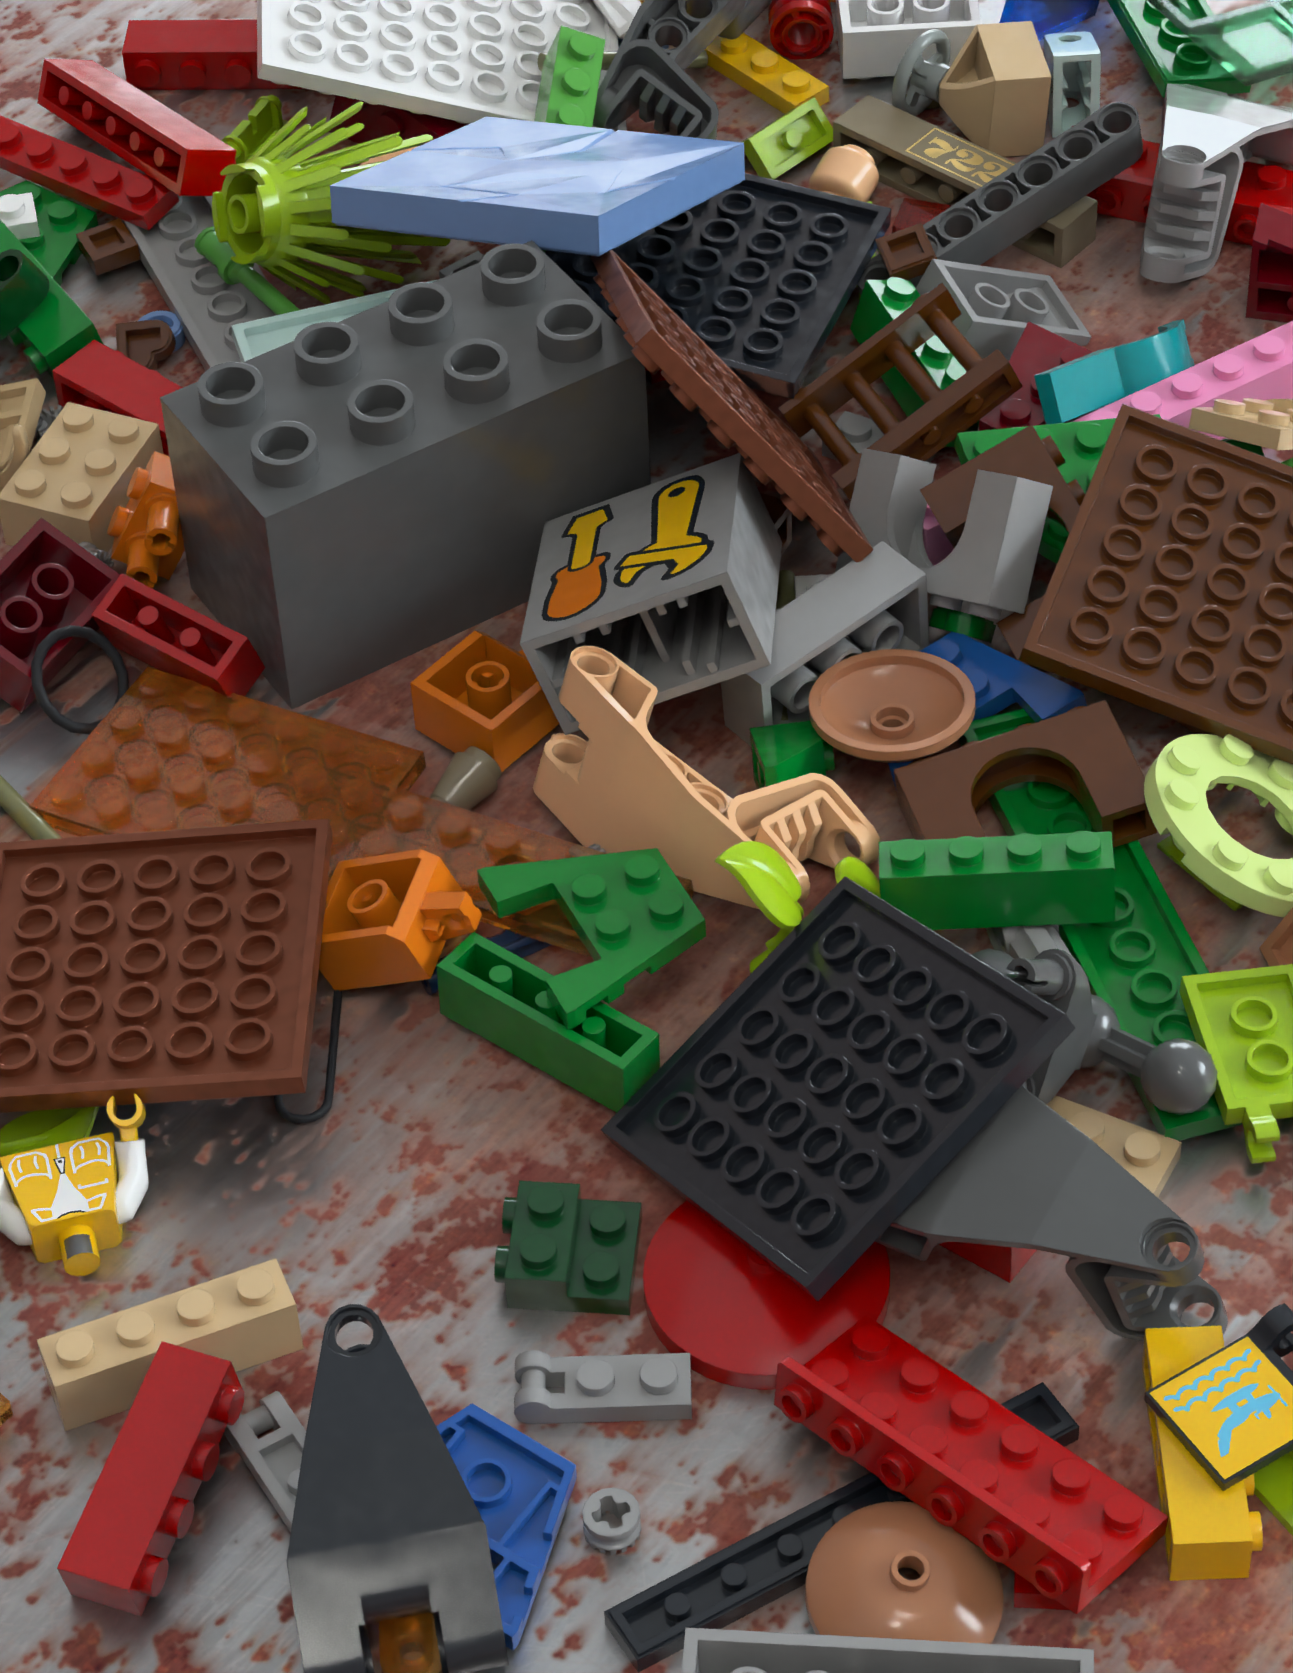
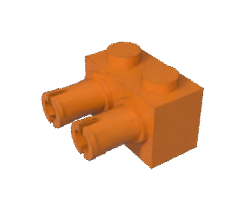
M156 451L153 452L145 469L140 467L135 469L126 494L130 499L126 507L119 505L116 507L107 530V535L114 537L111 558L127 564L126 575L152 589L157 582L158 576L170 580L185 551L170 457Z

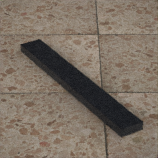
M1044 1382L1001 1404L1064 1447L1079 1439V1425ZM870 1472L604 1611L605 1625L639 1673L684 1649L685 1628L722 1629L805 1585L808 1566L815 1548L825 1533L843 1517L858 1509L877 1503L913 1501L902 1493L888 1488L879 1477Z

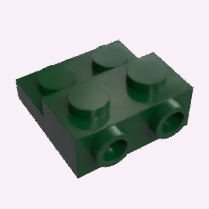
M519 1180L517 1197H505L503 1204L502 1231L504 1234H511L509 1246L498 1245L495 1255V1282L505 1283L507 1308L630 1315L642 1224V1203L581 1199L580 1184Z

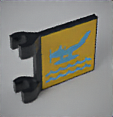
M1285 1303L1267 1312L1246 1335L1145 1392V1402L1223 1491L1293 1450V1371L1281 1359V1357L1293 1351V1334L1291 1333L1293 1331V1311Z

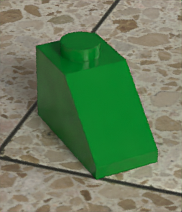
M811 721L749 728L753 776L757 789L809 773L826 776V771H832L835 768L833 746L817 734Z

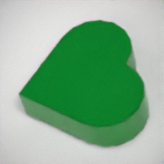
M939 606L933 608L929 622L930 627L964 634L970 638L992 643L996 625L993 624L994 622L988 619Z

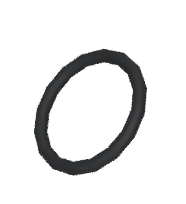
M69 625L52 631L38 645L31 663V682L39 706L52 722L71 733L87 735L109 729L123 714L129 697V680L122 656L108 638L91 628ZM71 636L86 638L100 646L111 659L118 677V695L113 709L103 719L90 724L74 722L60 714L48 699L43 685L42 665L48 650L57 641Z

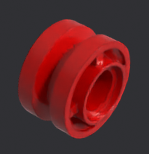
M829 0L771 1L768 9L770 40L778 53L794 60L811 59L822 54L830 46L834 36V27Z

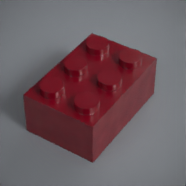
M42 517L0 560V698L21 713L36 698L31 682V663L38 645L52 631L69 625L88 627L97 631L100 627L91 614L120 576L119 573ZM71 636L57 641L48 650L42 665L44 688L83 647L88 639Z

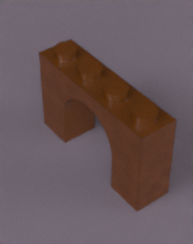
M1032 424L920 489L953 548L957 545L964 530L978 469L1017 476L1053 486L1046 517L1060 524L1068 533L1071 531L1085 497V493L1078 481L1074 479L1066 483L1058 470V467L1066 462L1052 437L1049 435L1041 440ZM1044 596L1026 605L1024 614L1014 612L996 623L1017 660L1020 658L1023 646ZM1025 663V664H1027V665H1029V666H1031V667H1033V668H1035V669H1037V670H1039V671H1042V672H1044V673L1047 672L1046 670H1043V669L1038 668V667H1036V666H1033V665H1030V664H1028V663Z
M1106 700L1088 706H1078L1066 713L1036 723L1023 724L1012 731L982 741H972L966 743L961 748L930 758L918 759L906 766L894 769L898 804L915 840L950 839L962 836L986 837L977 818V813L983 803L991 795L1004 787L1031 781L1053 784L1071 793L1082 805L1095 832H1112L1113 848L1157 833V829L1146 806L1144 796L1145 777Z

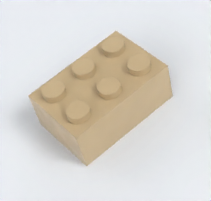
M67 402L0 492V519L5 543L14 546L42 517L77 544L90 542L98 550L108 552L113 546L114 541L113 536L107 535L108 526L118 505L126 507L130 499L126 494L135 469L137 467L145 469L154 451L163 454L159 424Z

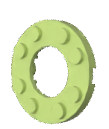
M1191 734L1171 741L1149 767L1144 782L1146 806L1160 835L1170 832L1176 847L1185 854L1181 862L1213 889L1253 910L1277 917H1285L1293 908V857L1290 859H1272L1254 853L1234 840L1218 825L1210 812L1206 791L1212 790L1217 783L1227 784L1226 789L1230 791L1234 786H1240L1252 791L1258 798L1261 806L1265 807L1270 802L1276 808L1274 812L1276 820L1283 829L1293 835V764L1253 750L1251 745L1230 734H1227L1224 738L1212 734Z

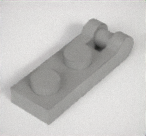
M531 1350L520 1353L515 1359V1379L521 1385V1389L514 1397V1415L521 1422L527 1424L692 1419L690 1353L550 1357L545 1352ZM546 1387H564V1393H550L546 1390Z
M275 1391L259 1400L260 1407L244 1415L240 1413L234 1425L226 1426L224 1435L235 1452L239 1453L291 1532L306 1430L280 1392ZM273 1428V1432L263 1436L260 1439L257 1438L258 1435Z

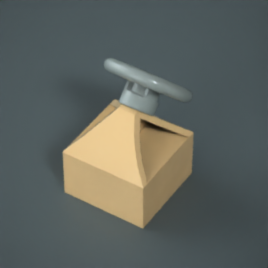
M1032 21L977 24L951 66H949L950 42L947 35L941 30H927L909 46L894 77L892 86L893 106L917 116L934 100L940 104L951 120L972 143L1002 157L1030 155L1044 145L1052 77ZM935 43L937 52L928 60H924L921 54L928 46ZM910 74H911V78H910V83H911V85H910L909 91H908L907 96H906V88H907L908 80H909V77H910Z

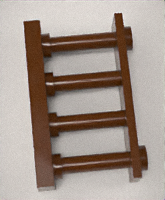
M943 283L939 284L932 291L919 296L911 307L808 386L800 388L794 399L790 398L778 408L799 438L813 429L843 467L834 473L832 477L850 503L862 453L857 452L829 416L853 397L884 434L883 437L867 449L926 461L954 440L957 433L967 430L1023 387L1009 361L999 349H996L986 358H982L952 323L962 313ZM934 335L939 338L966 371L964 375L944 390H941L911 354ZM894 366L925 403L901 422L870 386L871 383Z

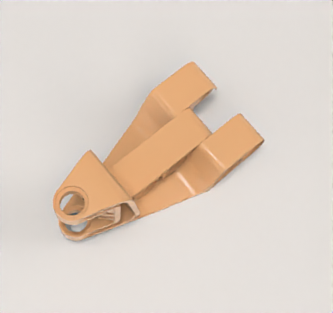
M581 646L571 652L559 693V700L579 722L578 728L589 740L587 742L573 734L557 733L551 735V739L544 746L533 790L537 797L585 848L598 844L601 849L606 850L605 854L657 848L684 889L756 909L759 908L735 876L715 862V859L735 844L745 841H757L777 851L789 865L801 886V897L797 901L799 904L806 900L810 892L809 877L799 861L810 858L835 869L836 864L848 856L860 859L866 865L877 860L879 857L880 837L876 829L832 779L822 774L809 773L731 798L653 739L647 726L658 690L652 683L603 648ZM845 832L851 834L857 840L860 847V858L854 856L848 850L844 839Z

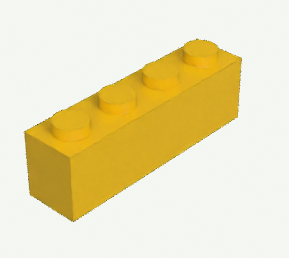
M1222 1326L1146 1328L1142 1357L1145 1392L1225 1347ZM1147 1404L1160 1511L1169 1516L1166 1534L1164 1535L1169 1580L1249 1578L1252 1551H1262L1263 1547L1260 1512H1249L1247 1496L1254 1495V1473L1223 1491Z

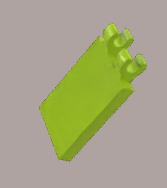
M1293 964L1182 976L1179 993L1196 1042L1211 1054L1218 1072L1214 1095L1224 1124H1243L1246 1151L1252 1164L1276 1161L1272 1141L1280 1140V1132L1275 1119L1293 1117Z

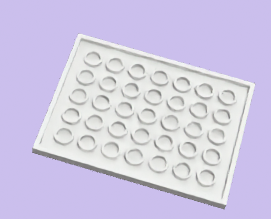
M257 0V78L279 85L287 84L315 90L326 95L333 94L357 99L372 105L380 104L408 110L415 114H427L450 119L461 124H470L486 116L534 121L542 71L538 68V56L540 53L549 51L561 25L605 39L604 51H618L619 45L617 34L593 0ZM601 70L598 89L608 70ZM626 120L613 129V131H627Z

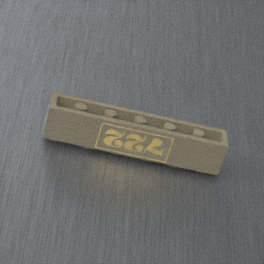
M869 94L833 121V147L851 144L863 148L869 152L875 161V166L879 173V182L942 212L1017 164ZM1084 196L1012 245L1062 268L1096 239L1098 201Z

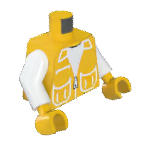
M134 1094L137 1107L136 1113L127 1120L117 1118V1105L114 1096L107 1102L106 1111L108 1117L119 1128L120 1140L115 1141L113 1132H108L0 1157V1232L17 1245H30L37 1261L48 1263L62 1259L66 1273L72 1276H85L93 1273L100 1266V1250L117 1247L122 1242V1224L133 1219L149 1184L145 1139L138 1138L137 1129L146 1118V1109L137 1094Z

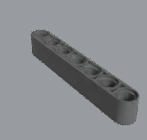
M1114 102L1103 106L925 223L923 227L937 259L981 265L1133 165L1141 158L1143 153V142L1137 110L1132 105L1124 102ZM879 254L870 260L857 284L860 297L866 280L889 279ZM923 275L910 279L915 288Z

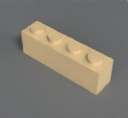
M276 1258L37 1339L47 1383L65 1431L129 1410L161 1341L231 1361L235 1372L304 1349L296 1303Z

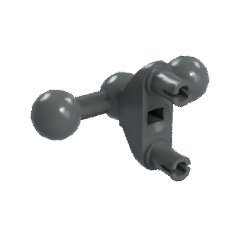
M990 948L972 954L977 959L1064 1012L1075 1026L1071 1034L1022 1084L1024 1088L1046 1105L1055 1097L1075 1070L1096 1066L1103 1061L1141 1078L1140 1082L1146 1098L1159 1110L1176 1115L1193 1113L1207 1104L1215 1092L1218 1072L1209 1052L1198 1043L1181 1038L1166 1040L1155 1046L1120 1029V1023L1114 1008L1101 997L1091 994L1088 978L1082 966L1064 950H1045L1037 955L1035 959H1014L1008 953Z

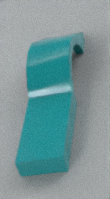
M1184 319L1159 326V333L1098 350L1034 375L1046 424L1064 423L1194 366V360L1191 357L1185 332Z

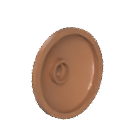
M906 649L869 651L851 656L834 664L815 681L808 700L811 724L824 741L847 755L879 763L914 761L940 752L957 741L968 730L974 719L976 709L975 691L965 673L954 664L938 656Z
M895 1501L877 1503L858 1509L843 1517L822 1537L812 1554L805 1581V1602L808 1617L816 1635L992 1644L1002 1617L1004 1594L996 1562L988 1557L980 1547L962 1536L952 1527L940 1524L929 1511L914 1502ZM906 1567L912 1568L919 1573L920 1578L907 1580L898 1571Z

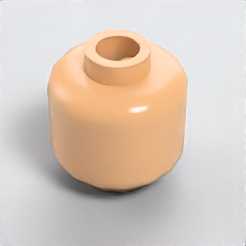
M851 144L832 147L823 155L811 175L809 189L867 202L878 185L879 173L873 157L863 148Z

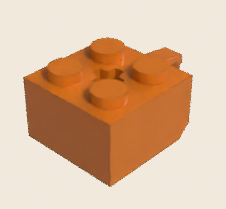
M474 630L410 682L416 730L454 753L464 752L470 746L477 747L485 751L496 761L501 772L559 725L523 649L517 652L484 632Z
M417 849L338 861L327 886L319 970L332 988L339 991L431 979L446 940L475 932L482 913L478 907H475L469 894L462 890L441 858L425 850Z

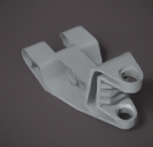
M1167 84L1162 108V137L1140 254L1139 273L1143 277L1157 282L1179 283L1203 276L1214 267L1220 255L1241 178L1243 163L1254 156L1293 166V108L1256 103L1227 96V93L1189 84Z

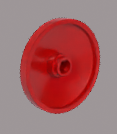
M686 1201L676 1208L660 1225L647 1249L643 1268L644 1302L647 1316L659 1340L670 1353H690L691 1370L719 1383L734 1387L775 1390L777 1364L787 1356L804 1365L865 1315L879 1324H883L890 1301L889 1258L885 1246L874 1242L819 1301H816Z

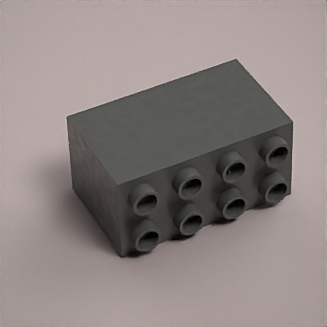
M532 240L524 244H505L495 247L483 256L481 262L432 283L418 282L405 285L397 289L387 302L340 322H320L310 325L300 331L294 341L243 363L226 362L215 365L206 370L200 376L198 382L160 397L191 589L219 623L248 637L265 666L262 672L263 676L291 709L529 601L546 521L651 484L645 367L632 353L633 347L623 336L625 332Z

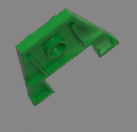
M27 180L0 191V197L7 194L18 195L32 192L40 236L19 241L61 286L63 283L62 273L68 264H75L82 254L78 247L76 234L99 226L97 213Z
M657 848L492 866L477 870L479 888L498 918L550 900H555L593 958L594 962L545 979L547 997L567 1029L574 1028L587 1020L586 1011L601 1000L610 1004L624 994V984L644 970L653 974L706 937L705 918Z

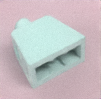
M1091 32L1044 35V57L1052 77L1047 111L1052 138L1058 137L1100 109L1101 52ZM1066 98L1078 100L1079 105L1068 108Z

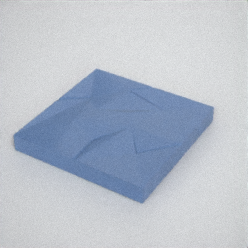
M486 116L418 146L411 151L402 153L330 185L332 223L338 226L499 245L524 244L532 240L541 250L600 256L745 180L744 143L617 130L615 132L612 129Z

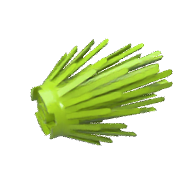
M364 102L352 105L328 122H326V117H324L313 126L310 124L303 125L279 144L307 116L308 106H305L278 132L275 130L245 163L228 165L220 172L221 175L227 176L225 177L222 191L213 192L212 197L213 223L219 243H229L236 255L231 257V260L235 263H256L296 290V287L324 304L331 303L329 296L293 273L320 286H332L356 297L364 296L362 291L367 289L362 282L307 261L359 276L367 275L397 284L403 283L404 278L398 274L329 255L422 264L411 251L393 250L392 245L446 246L450 243V239L338 226L332 223L330 185L384 161L350 168L344 167L367 162L374 157L423 145L430 142L433 136L425 134L403 140L399 136L400 132L311 158L355 135L364 128L362 123H356L348 128H339L301 150L359 112Z

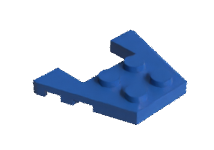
M950 632L920 650V652L947 660L958 667L969 678L973 685L976 699L973 721L993 716L1015 702L1035 722L1066 713L1078 706H1087L1085 696L1079 689L964 634ZM913 761L888 763L895 788L894 769L906 766Z
M472 1403L436 1427L486 1525L492 1563L498 1566L493 1572L506 1647L514 1651L522 1637L577 1480L576 1464Z

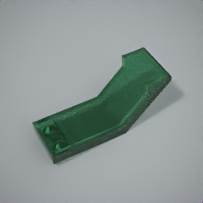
M1147 0L1245 86L1293 73V0H1269L1201 19L1179 0Z

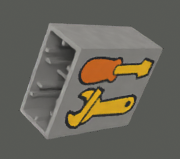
M740 453L545 522L520 645L565 735L580 730L578 728L579 722L559 700V693L571 652L577 647L596 646L603 648L652 683L658 690L654 705L771 665L782 541L751 472L743 463L745 459Z

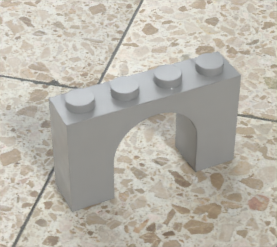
M863 448L849 511L871 546L874 547L883 541L926 573L927 593L931 594L930 605L961 611L962 603L966 601L970 602L968 613L1000 620L1002 609L1024 614L1053 486L1017 476L978 469L963 533L952 552L944 560L933 566L927 556L923 542V522L927 502L920 489L932 483L936 464L903 455ZM845 551L838 557L835 572L852 560Z

